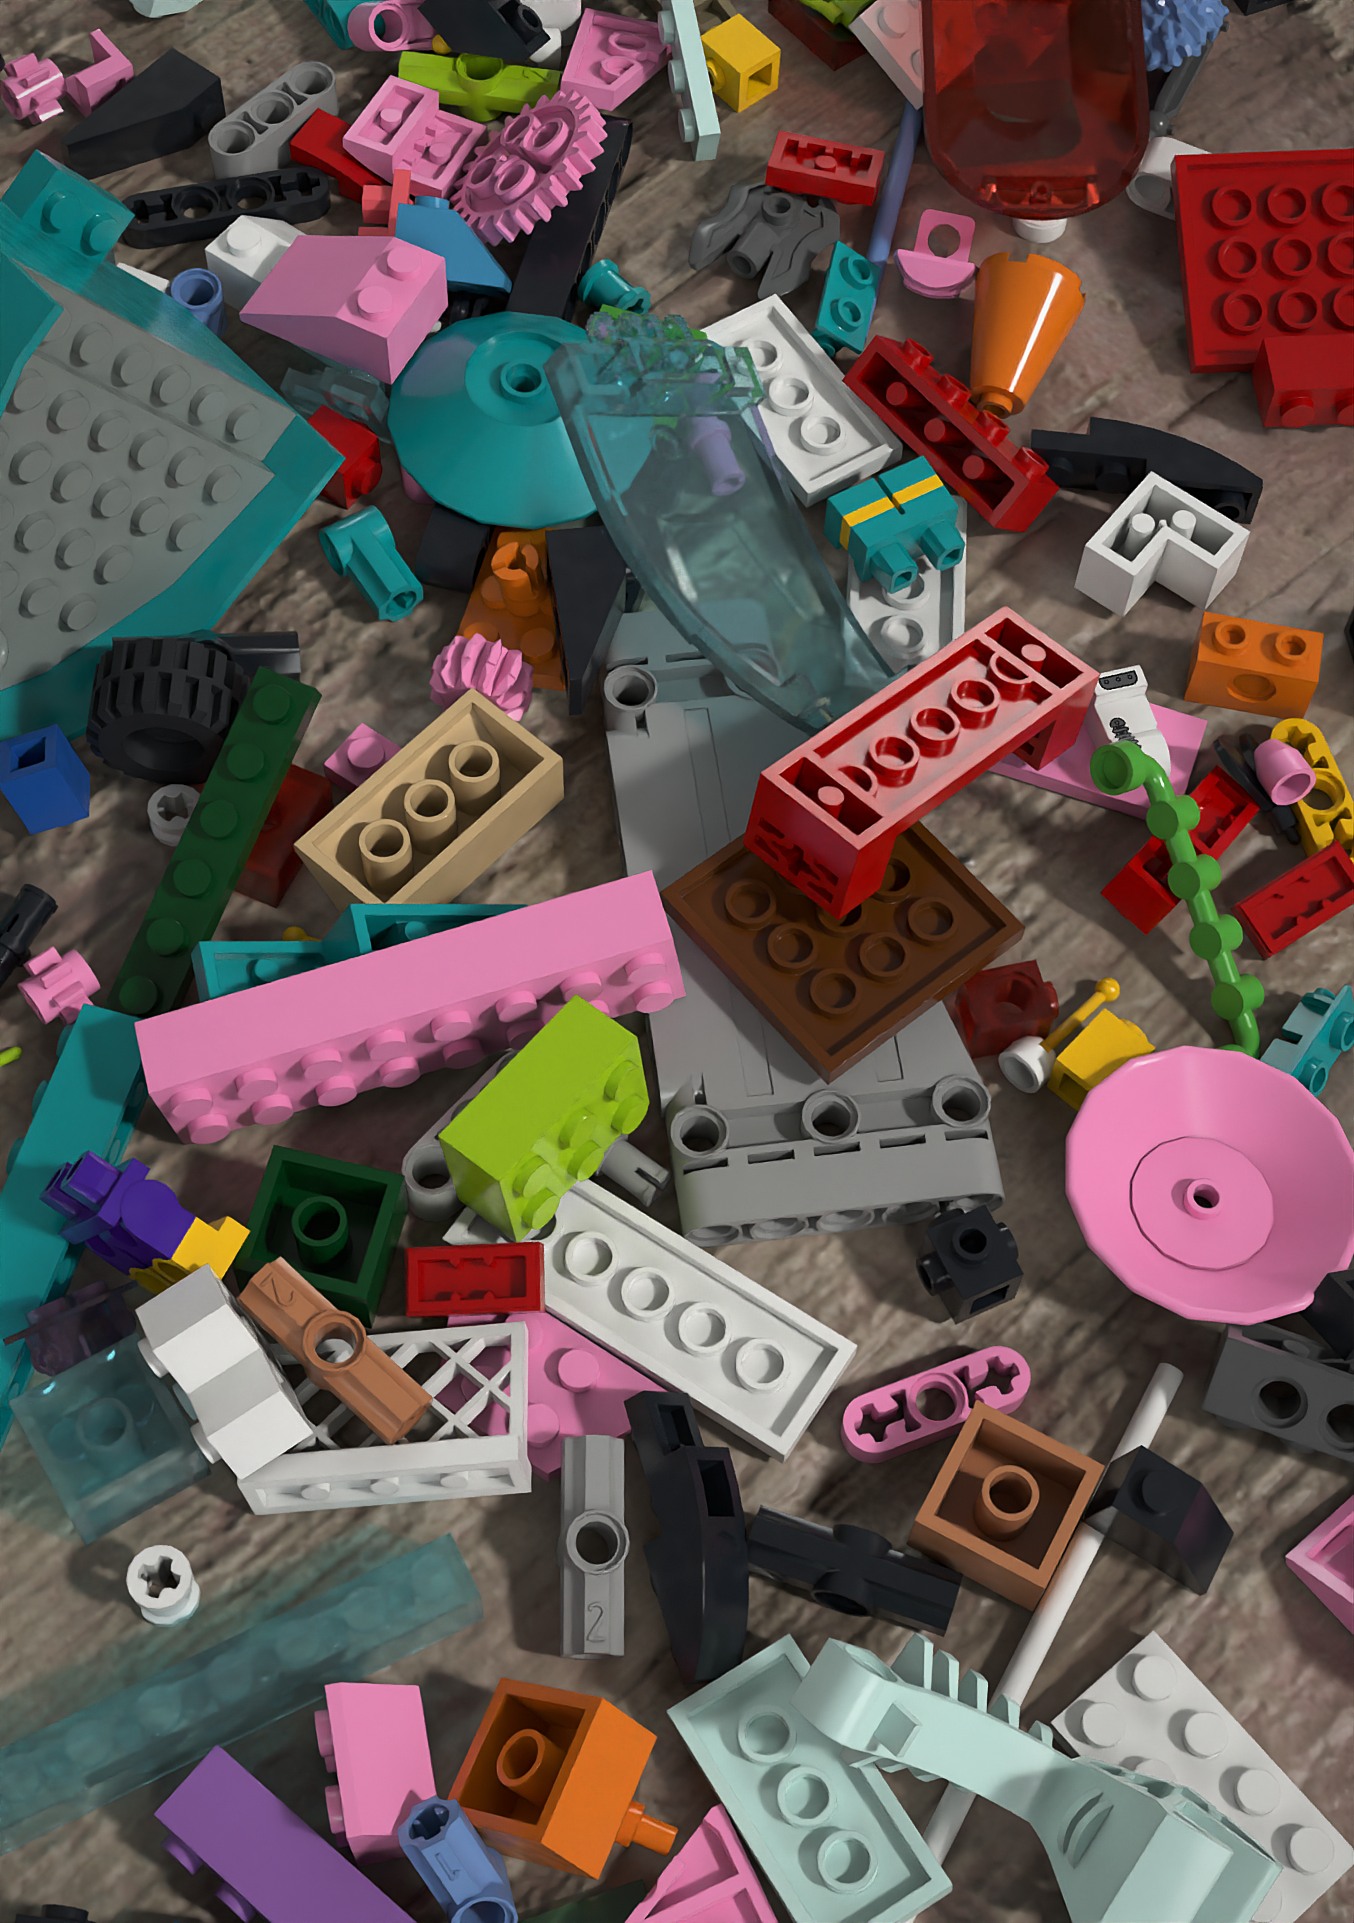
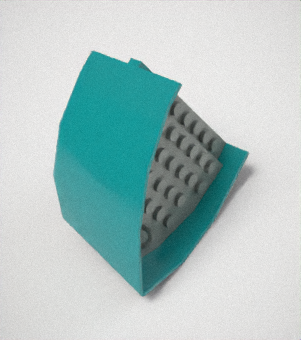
M37 149L0 199V742L55 724L59 725L69 742L84 735L87 728L96 664L100 663V657L106 651H112V637L189 635L191 632L201 629L210 630L287 536L346 459L187 308L169 295L104 259L135 214L111 193Z

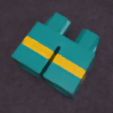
M924 455L878 475V482L871 478L828 497L823 534L836 550L844 547L853 558L855 571L862 583L875 577L890 594L909 587L916 580L918 566L914 559L926 555L936 570L944 571L961 562L965 548V542L955 526L959 506Z

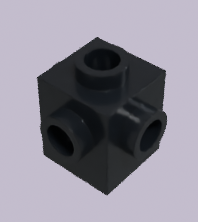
M986 1205L967 1213L962 1208L952 1209L932 1220L927 1230H925L918 1255L919 1258L916 1259V1268L922 1284L931 1296L940 1295L955 1325L1015 1299L1024 1275L1017 1262L1019 1253L1011 1231L1003 1222L995 1223Z

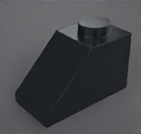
M1142 1445L1110 1463L1082 1519V1522L1200 1596L1207 1593L1234 1535V1532L1203 1483Z

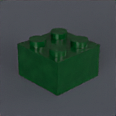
M274 1145L246 1226L250 1233L238 1251L232 1267L240 1294L248 1285L249 1280L261 1268L281 1256L339 1311L350 1313L358 1318L364 1327L372 1329L409 1210L405 1175Z

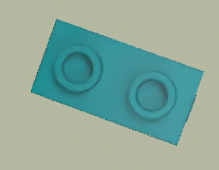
M839 240L834 242L829 267L824 274L825 284L814 326L816 328L810 334L830 358L845 346L858 355L862 353L881 271L880 267Z
M1345 984L1337 997L1324 988H1317L1313 993L1304 994L1282 1027L1283 1036L1298 1041V1044L1295 1045L1275 1038L1260 1061L1295 1077L1315 1097H1318L1326 1085L1329 1069L1340 1053L1348 1051L1354 1045V1000L1351 986Z

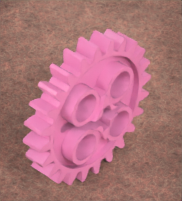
M559 90L551 100L546 95H542L533 109L526 103L520 115L516 118L506 117L505 128L500 132L492 130L489 133L490 142L486 146L474 149L478 157L475 161L463 166L462 170L467 175L456 181L453 185L458 192L450 198V202L454 206L452 210H456L464 218L483 244L488 241L495 247L503 237L511 243L516 238L520 229H523L527 235L530 234L536 221L542 219L547 223L550 220L551 209L556 205L565 207L568 204L566 195L570 191L582 189L583 184L579 181L582 175L595 170L596 167L590 160L599 156L604 151L599 143L607 137V133L602 128L606 121L584 94L579 96L575 90H572L567 96L562 90Z

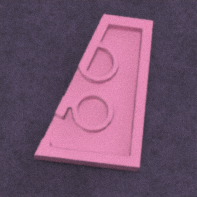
M585 8L561 79L560 90L566 96L572 90H575L579 96L584 94L597 110L612 111L668 64L669 60L673 59L670 44L662 45L658 23Z

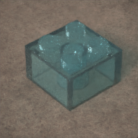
M137 1332L8 1402L85 1545L212 1474L203 1452L191 1433L190 1426L163 1378H159L153 1372L143 1357L137 1344L141 1340Z

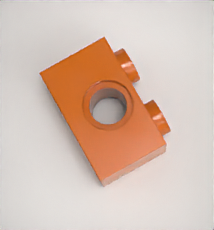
M1204 611L1190 652L1184 701L1281 719H1303L1319 681L1324 633Z

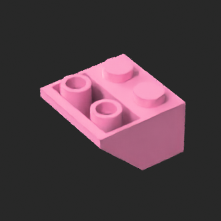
M345 1682L325 1685L328 1709L314 1711L319 1750L321 1757L325 1758L327 1773L337 1772L339 1784L325 1787L332 1834L335 1833L338 1848L350 1846L358 1867L407 1857L400 1846L397 1829L407 1820L413 1806L434 1795L437 1796L419 1686Z

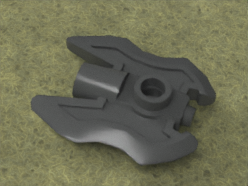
M766 176L755 177L730 187L726 205L717 215L700 222L692 235L688 257L690 267L694 270H701L729 252L727 260L730 267L736 274L747 279L754 278L769 263L757 293V302L774 294L780 297L797 289L809 279L811 263L820 251L834 244L835 241H840V218L835 206L828 198L822 197L818 199L817 206L811 208L808 206L804 194H792L781 188L765 185Z

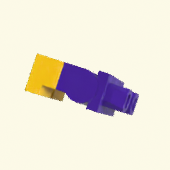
M88 1150L82 1153L73 1165L68 1161L60 1165L39 1197V1200L67 1218L58 1233L60 1236L74 1245L84 1241L85 1245L94 1254L156 1296L207 1263L222 1280L250 1233V1230L229 1216L206 1224L179 1206L175 1193L166 1184L157 1180H144L150 1168L134 1157L114 1167Z

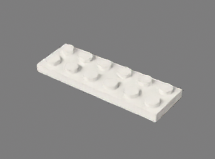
M589 1179L583 1182L577 1180L561 1197L559 1206L549 1222L540 1229L535 1230L532 1228L520 1241H539L544 1244L545 1312L668 1392L688 1393L692 1407L784 1464L856 1354L858 1345ZM466 1206L442 1238L443 1246L515 1243L468 1206Z

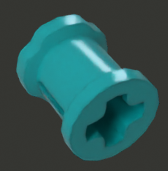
M602 259L595 263L583 276L578 286V298L588 306L595 305L599 309H601L602 304L646 315L651 305V294L641 286L633 287L619 275L618 265L610 259Z

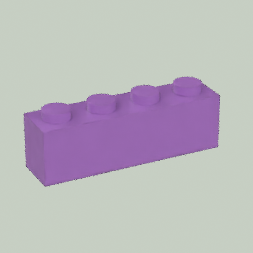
M218 1744L154 1813V1816L169 1833L160 1845L190 1874L194 1875L204 1865L216 1876L222 1884L213 1894L243 1923H248L255 1914L266 1923H417Z

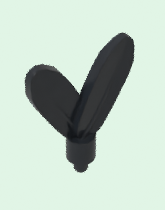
M1245 731L1239 736V745L1244 758L1225 740L1221 738L1213 742L1214 748L1222 763L1257 804L1267 812L1265 815L1278 835L1284 833L1292 845L1300 844L1302 838L1295 828V825L1299 823L1289 805L1275 804L1257 779L1254 752L1259 745L1252 735Z

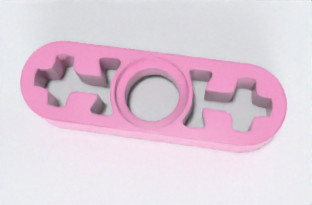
M992 1346L860 1395L851 1401L845 1410L840 1431L843 1446L852 1457L861 1462L880 1463L960 1433L972 1410L968 1405L966 1390L984 1383L989 1371L988 1368L993 1367L999 1376L1009 1374L1012 1376L1013 1379L1009 1384L1007 1394L1002 1395L996 1386H989L976 1391L972 1404L974 1405L976 1400H979L1006 1415L1012 1413L1021 1405L1029 1388L1031 1380L1029 1366L1025 1359L1015 1350L1004 1346ZM960 1377H963L965 1379V1386L960 1381ZM937 1388L943 1390L952 1398L955 1412L952 1416L942 1421L930 1420L918 1410L916 1397L926 1389ZM901 1400L903 1402L904 1418L908 1426L913 1430L912 1432H906L905 1420L902 1419L889 1424L885 1428L882 1442H875L870 1433L858 1435L857 1431L861 1427L863 1415L870 1414L875 1423H882L895 1418L899 1407L896 1401Z

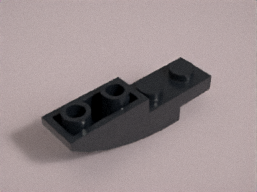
M1090 417L1086 434L1031 430L1028 448L1038 454L1049 465V469L1045 474L1060 488L1095 490L1107 494H1131L1152 471L1235 523L1251 524L1263 490V479L1237 462L1186 438L1155 428L1124 421Z
M643 1390L625 1400L624 1406L631 1426L632 1442L639 1453L650 1489L652 1509L659 1520L663 1536L643 1546L651 1573L650 1581L660 1603L671 1641V1653L679 1668L683 1685L711 1683L742 1663L746 1641L749 1607V1560L739 1485L729 1448L704 1446L688 1393Z

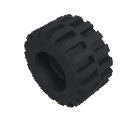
M163 637V639L140 638L136 639V643L123 642L116 645L114 651H106L100 657V663L96 664L86 728V741L91 743L90 749L95 756L104 758L103 763L112 769L121 770L125 775L135 779L140 778L157 784L189 785L190 783H206L251 686L249 677L243 675V668L237 662L228 661L227 655L218 650L207 649L203 644L196 642H184L177 640V638Z

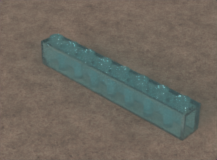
M451 1532L1 1748L0 1856L208 1755L217 1744L222 1748L326 1697L325 1685L338 1682L354 1683L483 1620L481 1595Z

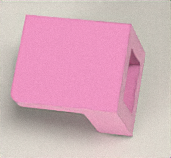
M100 29L89 33L95 64L64 79L67 86L66 97L85 118L135 78L130 61Z

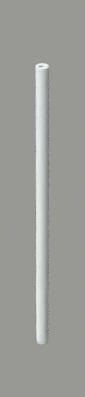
M1160 1363L1110 1463L1141 1445L1147 1449L1149 1448L1184 1377L1178 1368L1168 1363ZM1082 1519L987 1706L986 1713L989 1712L1001 1693L1015 1700L1021 1706L1104 1539L1103 1534L1082 1522ZM950 1782L922 1836L940 1866L977 1795L975 1792L965 1794L955 1789ZM916 1916L905 1923H913Z

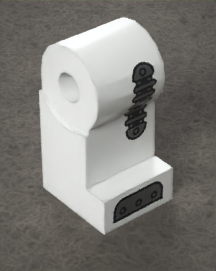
M1140 665L1100 673L1101 675L1083 720L1096 750L1101 746L1119 740L1131 741L1139 746L1143 753L1154 758L1169 778L1171 760L1168 746L1162 733L1156 728L1157 722L1145 695L1148 684Z

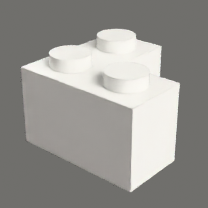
M1151 471L1085 545L1074 588L1123 618L1153 582L1157 581L1204 611L1236 574L1250 531Z
M208 1263L135 1309L146 1335L145 1338L137 1342L138 1347L148 1365L159 1378L170 1372L177 1381L172 1387L178 1400L193 1420H199L198 1423L190 1427L191 1433L203 1454L212 1464L223 1458L236 1476L242 1480L313 1434L312 1428L274 1349L246 1312L237 1304L236 1299Z

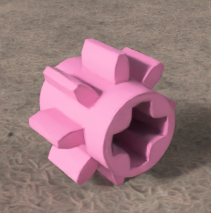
M30 53L28 55L24 54L5 64L4 71L8 78L0 81V95L5 106L16 119L21 120L28 116L31 123L35 125L39 122L42 124L63 113L58 100L67 96V86L60 70L50 59L45 58L38 62L35 54Z
M54 946L49 947L23 964L30 977L18 984L24 999L39 1020L45 1025L57 1017L60 1018L64 1026L69 1023L74 1024L83 1003L93 1005L88 997L101 989L93 971L75 949L60 957Z

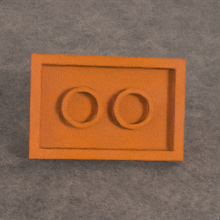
M496 525L456 636H463L471 640L478 633L486 641L495 643L501 639L503 647L508 650L521 651V661L528 663L534 668L532 676L533 688L565 691L545 570V531L561 529L540 528L533 530Z

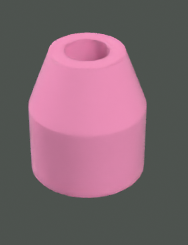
M1269 739L1256 748L1254 762L1257 779L1275 804H1293L1311 791L1316 782V775L1298 750L1278 739Z

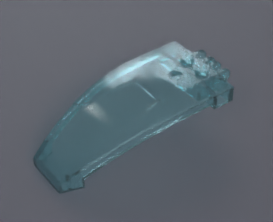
M594 312V314H590V318L587 319V325L585 326V334H587V340L590 343H563L544 363L543 369L579 467L603 523L636 579L679 634L690 645L693 644L717 669L758 703L810 737L815 736L916 667V664L906 665L899 672L894 673L855 618L824 563L796 504L758 409V405L767 398L748 347H722L712 340L694 339L691 329L687 327L688 322L681 315L668 314L661 322L658 321V316H654V314L640 313V316H636V313H622V315H618L617 320H612V315H608V312Z

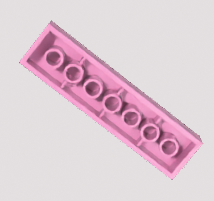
M652 870L137 1021L134 1022L149 1095L184 1145L192 1142L196 1144H209L224 1139L230 1131L256 1123L259 1125L278 1124L289 1119L293 1112L317 1105H342L353 1100L358 1093L381 1086L390 1088L403 1087L415 1082L420 1075L445 1067L452 1069L467 1068L477 1064L484 1056L509 1048L522 1050L575 994L608 1017L614 1018L634 1011L650 1013L662 1010L675 999L685 997L686 992L672 933Z

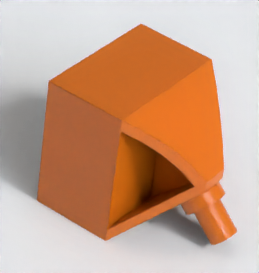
M501 1677L447 1800H457L486 1846L494 1848L501 1855L598 1880L614 1842L628 1848L632 1841L667 1857L678 1831V1828L643 1813L646 1805L632 1800L657 1739L656 1735L603 1697Z

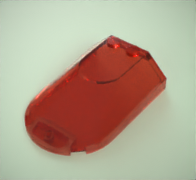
M918 0L925 140L935 167L952 188L974 204L994 213L1017 219L1047 221L1072 218L1098 209L1117 197L1131 183L1142 165L1150 133L1141 0Z

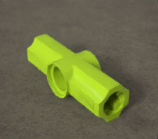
M402 51L398 78L438 91L439 103L458 105V109L463 116L476 122H487L496 119L503 111L521 113L526 103L533 109L542 95H546L551 100L560 90L563 71L504 64L502 58L461 53L458 58L408 51Z

